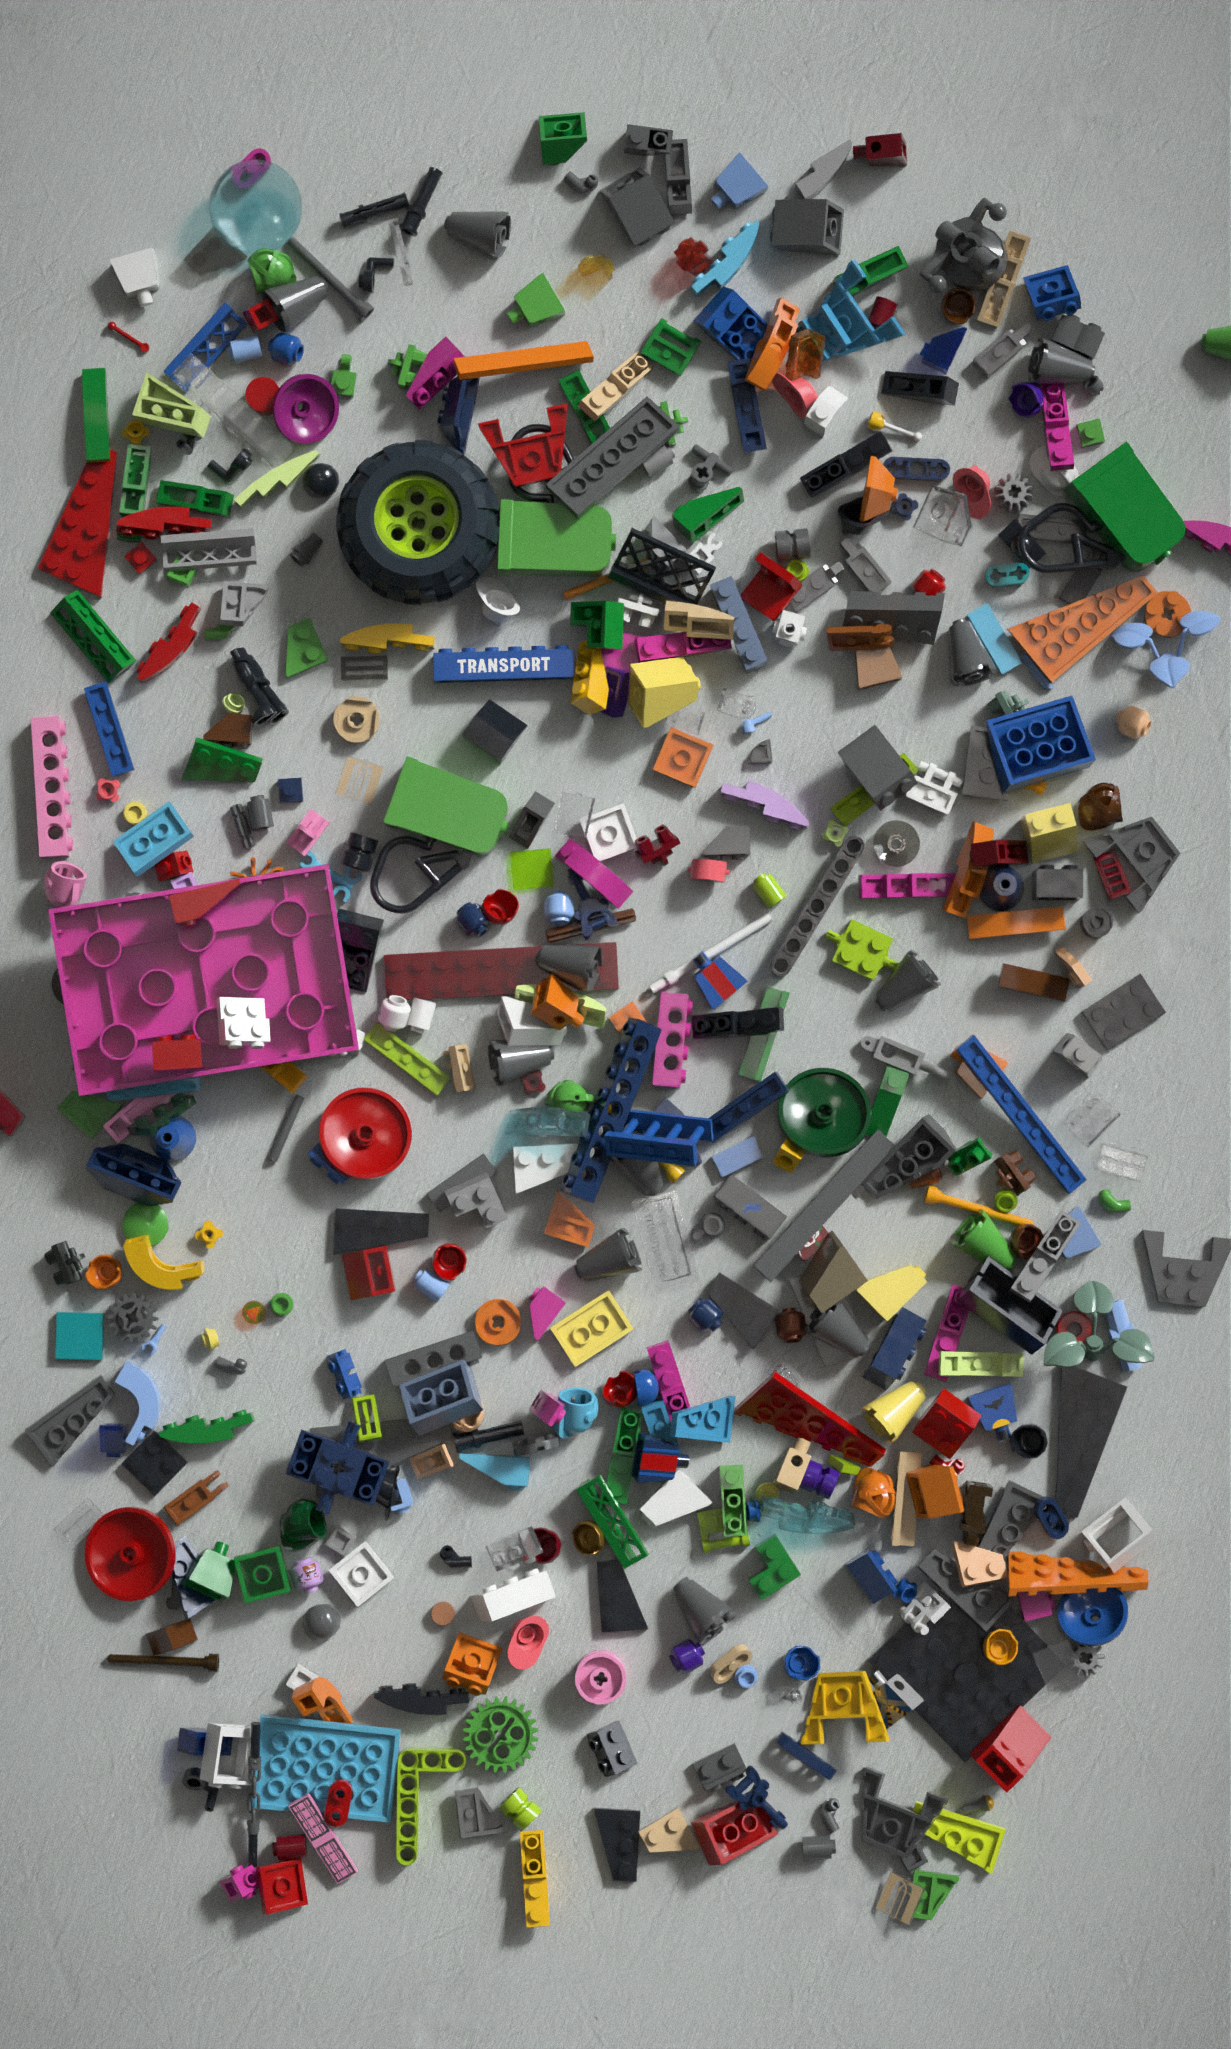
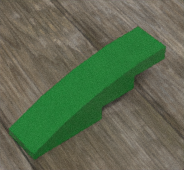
M82 369L87 463L110 461V425L106 369Z
M577 369L558 379V382L590 443L593 444L610 429V426L604 415H601L594 421L578 406L580 401L591 391L580 370Z
M128 444L122 481L119 519L145 510L151 446ZM117 532V540L140 543L141 535L126 537Z

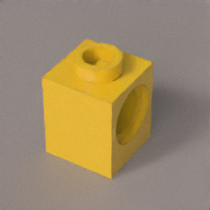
M786 1138L772 1163L792 1174L802 1159L804 1152L794 1147Z

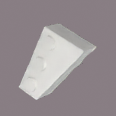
M538 1568L525 1572V1577L517 1579V1576L508 1578L503 1581L504 1584L497 1587L495 1584L482 1588V1592L470 1596L479 1622L495 1621L556 1597L547 1571H538Z

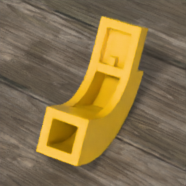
M149 1235L126 1239L123 1245L127 1261L132 1270L143 1281L157 1288L167 1290L182 1289L185 1283L184 1279H187V1281L197 1280L200 1278V1275H203L205 1270L203 1260L181 1265H169L162 1262L152 1250Z

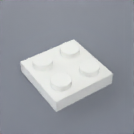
M624 803L580 819L593 856L600 862L637 849L635 843L637 838Z
M364 1541L329 1569V1572L357 1607L394 1578L393 1574L367 1541Z

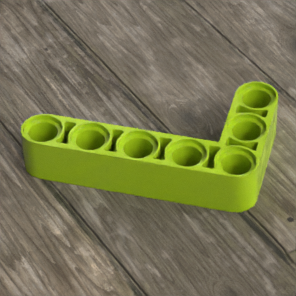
M408 1747L400 1752L397 1765L396 1857L400 1864L405 1866L411 1865L418 1856L420 1771H460L466 1763V1754L463 1750L459 1748ZM410 1753L415 1757V1762L412 1765H406L402 1760V1756ZM428 1754H435L439 1762L436 1765H429L426 1762V1756ZM452 1754H458L462 1758V1763L454 1766L449 1762V1757ZM405 1777H411L415 1785L410 1789L405 1788L402 1785V1780ZM404 1801H411L415 1808L411 1812H405L401 1805ZM409 1824L414 1828V1833L409 1836L404 1835L401 1827ZM410 1848L414 1856L411 1859H405L401 1855V1850Z

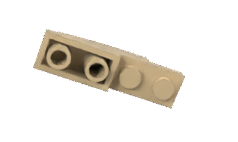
M637 351L616 368L605 381L584 397L578 406L594 421L620 402L654 366Z

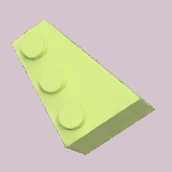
M146 372L132 415L144 425L204 438L211 416L200 406Z

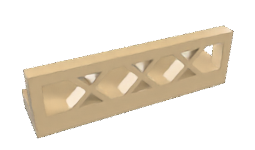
M898 1450L895 1484L896 1506L893 1509L890 1543L892 1546H914L917 1516L906 1473L921 1468L922 1452Z

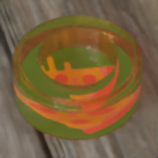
M249 1301L244 1305L242 1315L248 1323L257 1324L265 1318L266 1309L259 1301Z

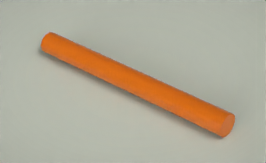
M644 558V559L640 560V562H644V561H648V560H647L646 558ZM608 573L564 591L563 595L567 601L614 580L608 578Z

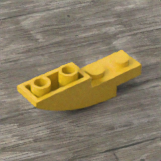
M392 623L373 625L351 632L340 638V644L345 646V650L358 651L359 648L368 649V653L381 654L382 651H387L388 642L392 643V647L406 648V645L415 646V650L428 652L429 648L434 649L435 637L413 634V624Z
M543 1830L521 1831L520 1844L526 1927L550 1926Z

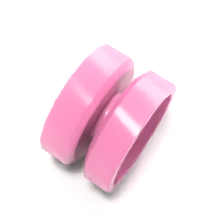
M595 1650L586 1654L579 1661L575 1671V1685L579 1694L586 1701L596 1705L608 1704L616 1700L623 1693L626 1684V1669L621 1659L614 1653L606 1650ZM599 1672L604 1673L605 1679L602 1681L596 1678Z

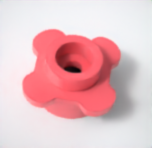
M105 778L99 779L97 782L99 787L96 798L99 801L104 799L111 800L112 802L118 801L120 782L116 779L113 781L106 780Z

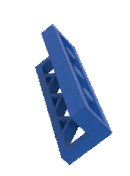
M224 302L164 370L165 375L187 393L230 345V341H233L248 324L233 311L232 307ZM230 316L240 323L235 331H225L224 323ZM222 326V332H217ZM212 336H222L223 344L219 348H209V340ZM197 353H207V362L202 366H194V357ZM182 370H191L192 379L186 385L176 378Z

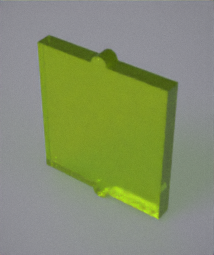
M551 848L510 852L512 867L510 873L513 878L514 890L554 887L553 870L555 866L552 865Z

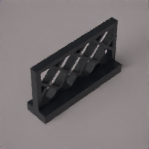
M631 528L617 558L611 566L608 578L663 604H666V601H675L697 605L716 567ZM632 537L642 540L644 546L634 549L631 543ZM659 548L663 550L665 556L655 559L652 549ZM647 551L650 560L640 562L637 553ZM632 555L635 564L628 565L621 562L622 557ZM680 558L684 560L686 566L676 568L673 559ZM668 561L671 570L661 572L658 563ZM653 565L656 574L649 575L644 572L642 567ZM702 568L708 571L707 576L697 578L694 569ZM689 571L693 580L682 582L678 573ZM674 575L677 584H668L663 577ZM695 585L698 591L697 595L694 596L686 592L684 587Z

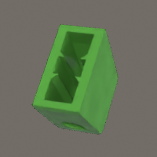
M544 273L538 275L515 294L514 300L518 307L507 312L513 325L525 319L530 328L565 315V309Z

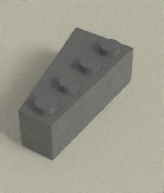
M850 591L842 627H874L878 624H888L892 626V634H890L892 637L934 645L945 593L927 596L925 592H916L915 595H902V592L881 595L880 592Z

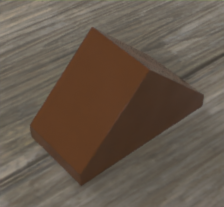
M190 1618L146 1633L153 1656L175 1650L198 1640Z

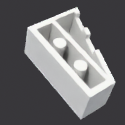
M578 1144L513 1147L516 1194L565 1175L571 1165V1156L577 1150Z

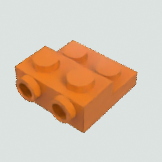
M459 1632L445 1667L442 1680H445L446 1684L452 1688L459 1686L467 1688L468 1692L474 1696L486 1695L503 1648Z

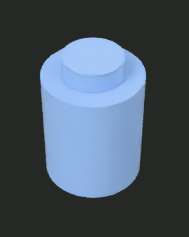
M258 335L230 341L231 346L227 347L230 361L235 360L236 364L263 357Z
M428 1268L425 1271L420 1269L413 1279L416 1283L414 1288L436 1303L450 1285V1283L441 1279Z

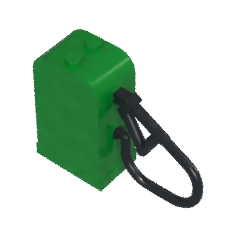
M1126 441L1066 487L1064 490L1065 494L1076 506L1068 503L1053 504L1028 521L1019 533L1018 549L1026 564L1041 573L1100 568L1110 570L1115 569L1120 563L1129 571L1139 572L1154 562L1156 565L1160 564L1173 553L1171 549L1184 537L1185 524ZM1067 511L1074 514L1089 533L1096 531L1105 544L1083 534L1074 533L1071 534L1074 562L1042 565L1036 562L1028 553L1026 538L1035 526L1053 513ZM1082 545L1105 554V559L1084 561Z

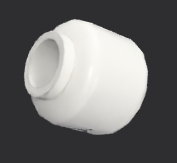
M392 995L382 1001L378 1020L388 1031L395 1032L397 1029H403L407 1026L411 1007L405 998Z

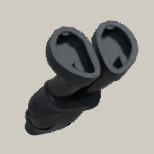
M244 647L233 649L230 654L234 660L232 662L234 671L242 683L245 692L248 691L256 704V711L251 716L253 725L259 726L267 721L275 723L287 716L289 710L271 689L270 681L265 677L263 669L252 655H248Z

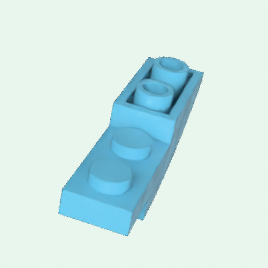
M757 220L752 224L748 222L739 230L741 233L737 237L733 238L731 236L721 245L723 247L721 255L724 259H717L710 265L711 270L705 275L700 273L692 280L691 291L696 297L714 283L721 289L738 273L755 243L760 224Z

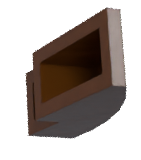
M1003 963L997 987L1065 1002L1070 980L1069 978Z

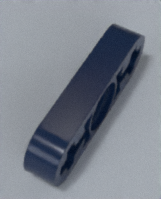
M889 457L883 464L887 469L886 466H890L891 462H895L897 467H903V462H907L905 468L906 475H902L903 470H896L895 474H892L895 479L940 482L945 480L950 473V466L943 459ZM926 463H930L929 468L935 469L940 464L942 469H946V472H942L941 476H937V472L929 471V476H925L927 471ZM911 464H921L923 472L920 475H913L909 470Z
M783 1731L775 1740L781 1747L828 1780H831L837 1772L834 1767Z

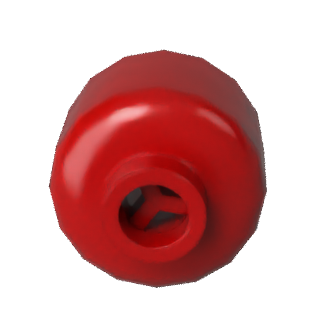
M932 568L930 570H922L912 583V589L915 591L914 595L916 592H925L927 596H936L937 593H943L946 589V584L944 583L946 579Z

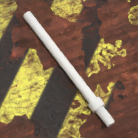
M767 913L704 953L711 959L773 920ZM690 960L674 971L672 969L664 974L663 978L649 985L653 993H656L669 984L672 986L679 981L680 977L697 968V965L693 960Z

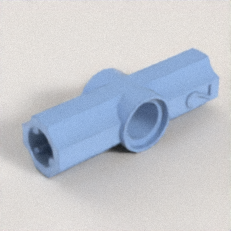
M1123 1299L1113 1301L1112 1310L1110 1313L1105 1314L1110 1328L1108 1329L1110 1340L1113 1338L1119 1339L1121 1332L1124 1330L1134 1329L1132 1323H1129ZM1119 1359L1122 1372L1142 1367L1141 1363H1129Z

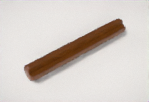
M632 908L612 913L617 919L618 926L636 921L635 911ZM602 916L588 919V922H591V921H593V920H595V919H598V918H600V917H602ZM581 921L547 929L545 931L547 941L551 943L583 935ZM605 925V926H602V927H600V928L594 930L593 932L600 931V930H604V929H608V928H612V927H610V926H608V925Z

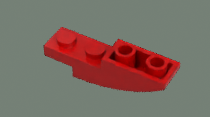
M159 507L139 511L117 520L116 532L126 537L141 535L149 540H157L163 535V530H168L172 534L210 532L212 520L189 517L190 508Z
M191 602L189 607L187 605L184 606L179 615L181 618L178 626L174 625L168 634L169 642L160 638L158 642L154 641L148 651L150 654L146 662L142 661L136 673L139 674L137 677L139 681L144 683L166 671L191 646L198 635L195 630L191 629L202 610L198 605Z

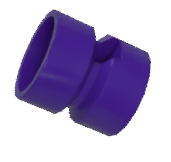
M810 1460L799 1488L809 1492L815 1490L818 1496L829 1500L840 1472L830 1467L823 1469L822 1464Z

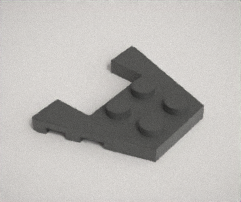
M1153 817L1083 841L1094 858H1097L1115 844L1141 877L1144 883L1125 897L1138 914L1144 909L1180 855L1178 849Z
M1143 1230V1238L1146 1244L1158 1302L1206 1307L1231 1251V1239L1212 1237L1210 1261L1163 1257L1165 1232Z
M867 1766L863 1767V1842L900 1857L908 1858L946 1806L949 1799L929 1791L926 1793L921 1813H917L880 1798L879 1793L885 1773Z

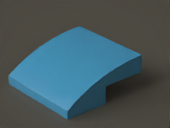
M828 304L822 305L809 317L801 320L797 324L798 327L793 337V340L813 370L820 367L852 343Z

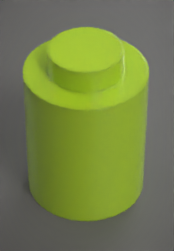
M762 873L753 880L755 885L752 888L768 909L787 896L771 873L769 875Z

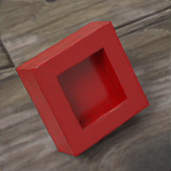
M143 542L139 543L124 556L139 575L157 561L156 557Z

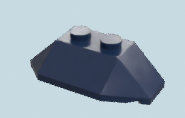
M457 376L449 381V387H444L442 401L446 402L444 410L439 411L437 423L441 424V431L452 447L463 453L464 456L480 377L459 380Z
M125 1143L94 1148L86 1165V1169L104 1189L146 1206L173 1203L182 1183L167 1160Z

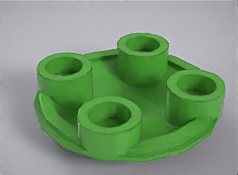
M136 1203L126 1211L122 1220V1229L127 1239L149 1235L151 1246H154L165 1238L169 1230L168 1218L165 1211L159 1205L146 1206Z

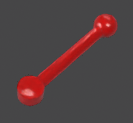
M111 321L108 323L107 327L109 330L118 332L139 346L142 352L146 353L149 351L150 347L147 343H141L118 328L115 322Z

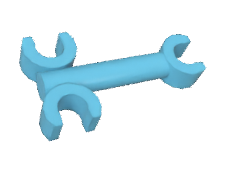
M312 852L307 854L312 858L311 864L300 863L302 868L323 865L317 861L316 856ZM351 867L345 870V877L330 869L331 880L340 885L334 888L333 894L336 896L340 890L345 891L346 895L343 901L346 903L350 899V891L355 883L361 881L362 874L359 873L357 878L351 879L349 877V873L352 870Z

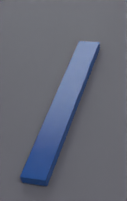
M972 1034L956 1047L955 1050L1066 1193L1070 1194L1087 1179L976 1036Z

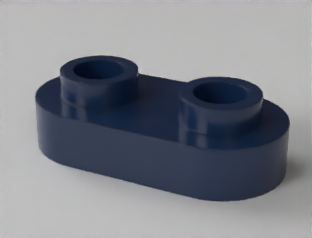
M1043 1496L1039 1498L1034 1505V1513L1043 1529L1054 1539L1063 1538L1068 1533L1069 1522L1061 1508L1051 1497Z

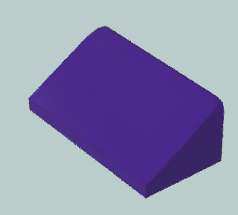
M606 666L605 673L609 692L606 709L599 712L613 718L623 717L628 699L630 672Z

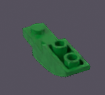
M624 1407L620 1410L607 1479L608 1488L618 1504L627 1505L638 1433L641 1431L643 1420L642 1411Z
M246 1409L232 1413L233 1418L224 1420L223 1416L210 1420L211 1425L208 1426L205 1417L199 1419V1415L186 1418V1423L177 1426L176 1422L164 1425V1430L158 1433L160 1437L176 1442L212 1443L236 1437L233 1428L255 1421L253 1412L247 1413Z

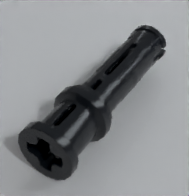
M429 167L413 204L407 207V214L403 223L398 226V229L412 237L417 236V229L421 220L426 217L425 209L443 175V172L436 168L434 171V167Z
M521 1420L488 1429L478 1430L477 1428L471 1432L452 1433L457 1453L473 1447L479 1449L482 1447V1444L525 1435Z

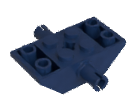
M348 1420L341 1440L338 1441L301 1429L285 1473L321 1487L322 1492L315 1509L321 1511L325 1502L323 1513L326 1514L330 1513L334 1497L338 1494L374 1506L390 1463L370 1452L356 1448L354 1443L361 1425L356 1423L351 1432L353 1422ZM340 1461L344 1471L336 1473L332 1464Z

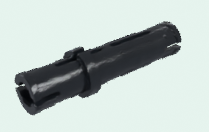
M403 192L402 194L363 206V204L358 205V208L339 213L343 228L362 221L367 223L368 219L408 207L409 202L405 192Z

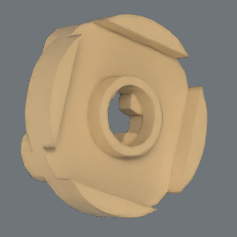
M353 696L338 705L334 712L333 722L338 734L343 739L351 743H363L372 739L377 733L380 726V714L370 700L360 696ZM356 713L360 714V718L364 719L363 723H359V726H354V722L350 721L351 717H355Z

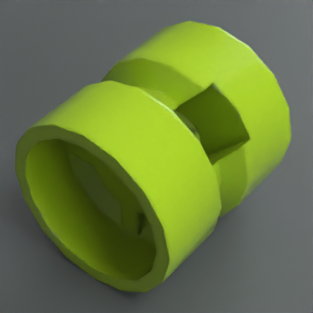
M520 1787L516 1788L498 1807L506 1817H512V1823L520 1831H523L542 1812V1809L534 1801H528V1795Z

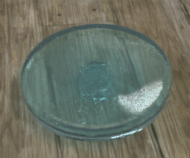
M246 160L232 165L216 180L210 195L209 212L216 232L229 246L241 252L253 254L260 248L276 250L290 240L300 223L302 201L295 181L283 168L265 160Z

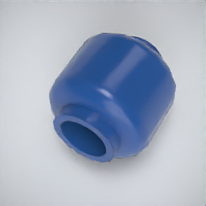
M278 333L274 338L270 339L268 351L273 361L292 366L302 359L304 345L301 344L299 337Z

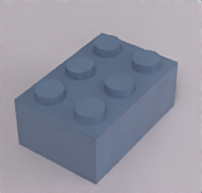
M464 1359L399 1385L409 1424L419 1436L483 1411L473 1371Z

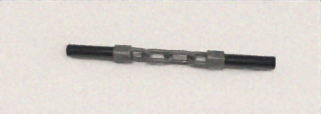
M260 1722L251 1723L250 1756L248 1757V1779L252 1782V1792L249 1793L247 1798V1809L252 1814V1819L247 1820L248 1866L253 1865L254 1868L257 1867L258 1834L260 1830V1821L255 1819V1814L260 1811V1795L256 1792V1782L261 1778ZM252 1770H258L257 1778L255 1775L252 1778ZM251 1796L253 1799L257 1796L256 1810L255 1807H252L251 1810Z

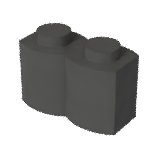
M1074 314L1062 315L1051 341L1093 361L1105 333L1101 331L1102 328L1094 323L1083 324L1080 322V318Z

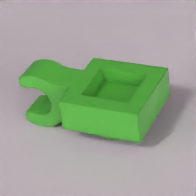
M342 354L340 370H333L331 385L337 395L354 397L357 373L350 372L351 355Z

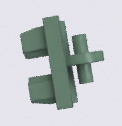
M1004 690L995 694L996 697L987 706L993 715L1002 710L1007 715L1017 712V710H1024V706L1029 701L1027 698L1020 701L1017 694L1010 698L1007 691Z

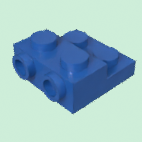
M1068 265L1023 277L1037 321L1042 319L1050 321L1056 315L1064 313L1072 315L1078 309H1082L1080 294Z

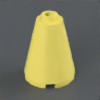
M910 1381L862 1407L861 1412L866 1411L867 1414L864 1418L875 1433L880 1437L884 1434L888 1438L886 1442L892 1444L897 1440L925 1401L926 1390L919 1382L914 1383Z

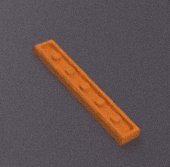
M582 341L454 358L453 365L459 380L592 363L594 355L588 342Z

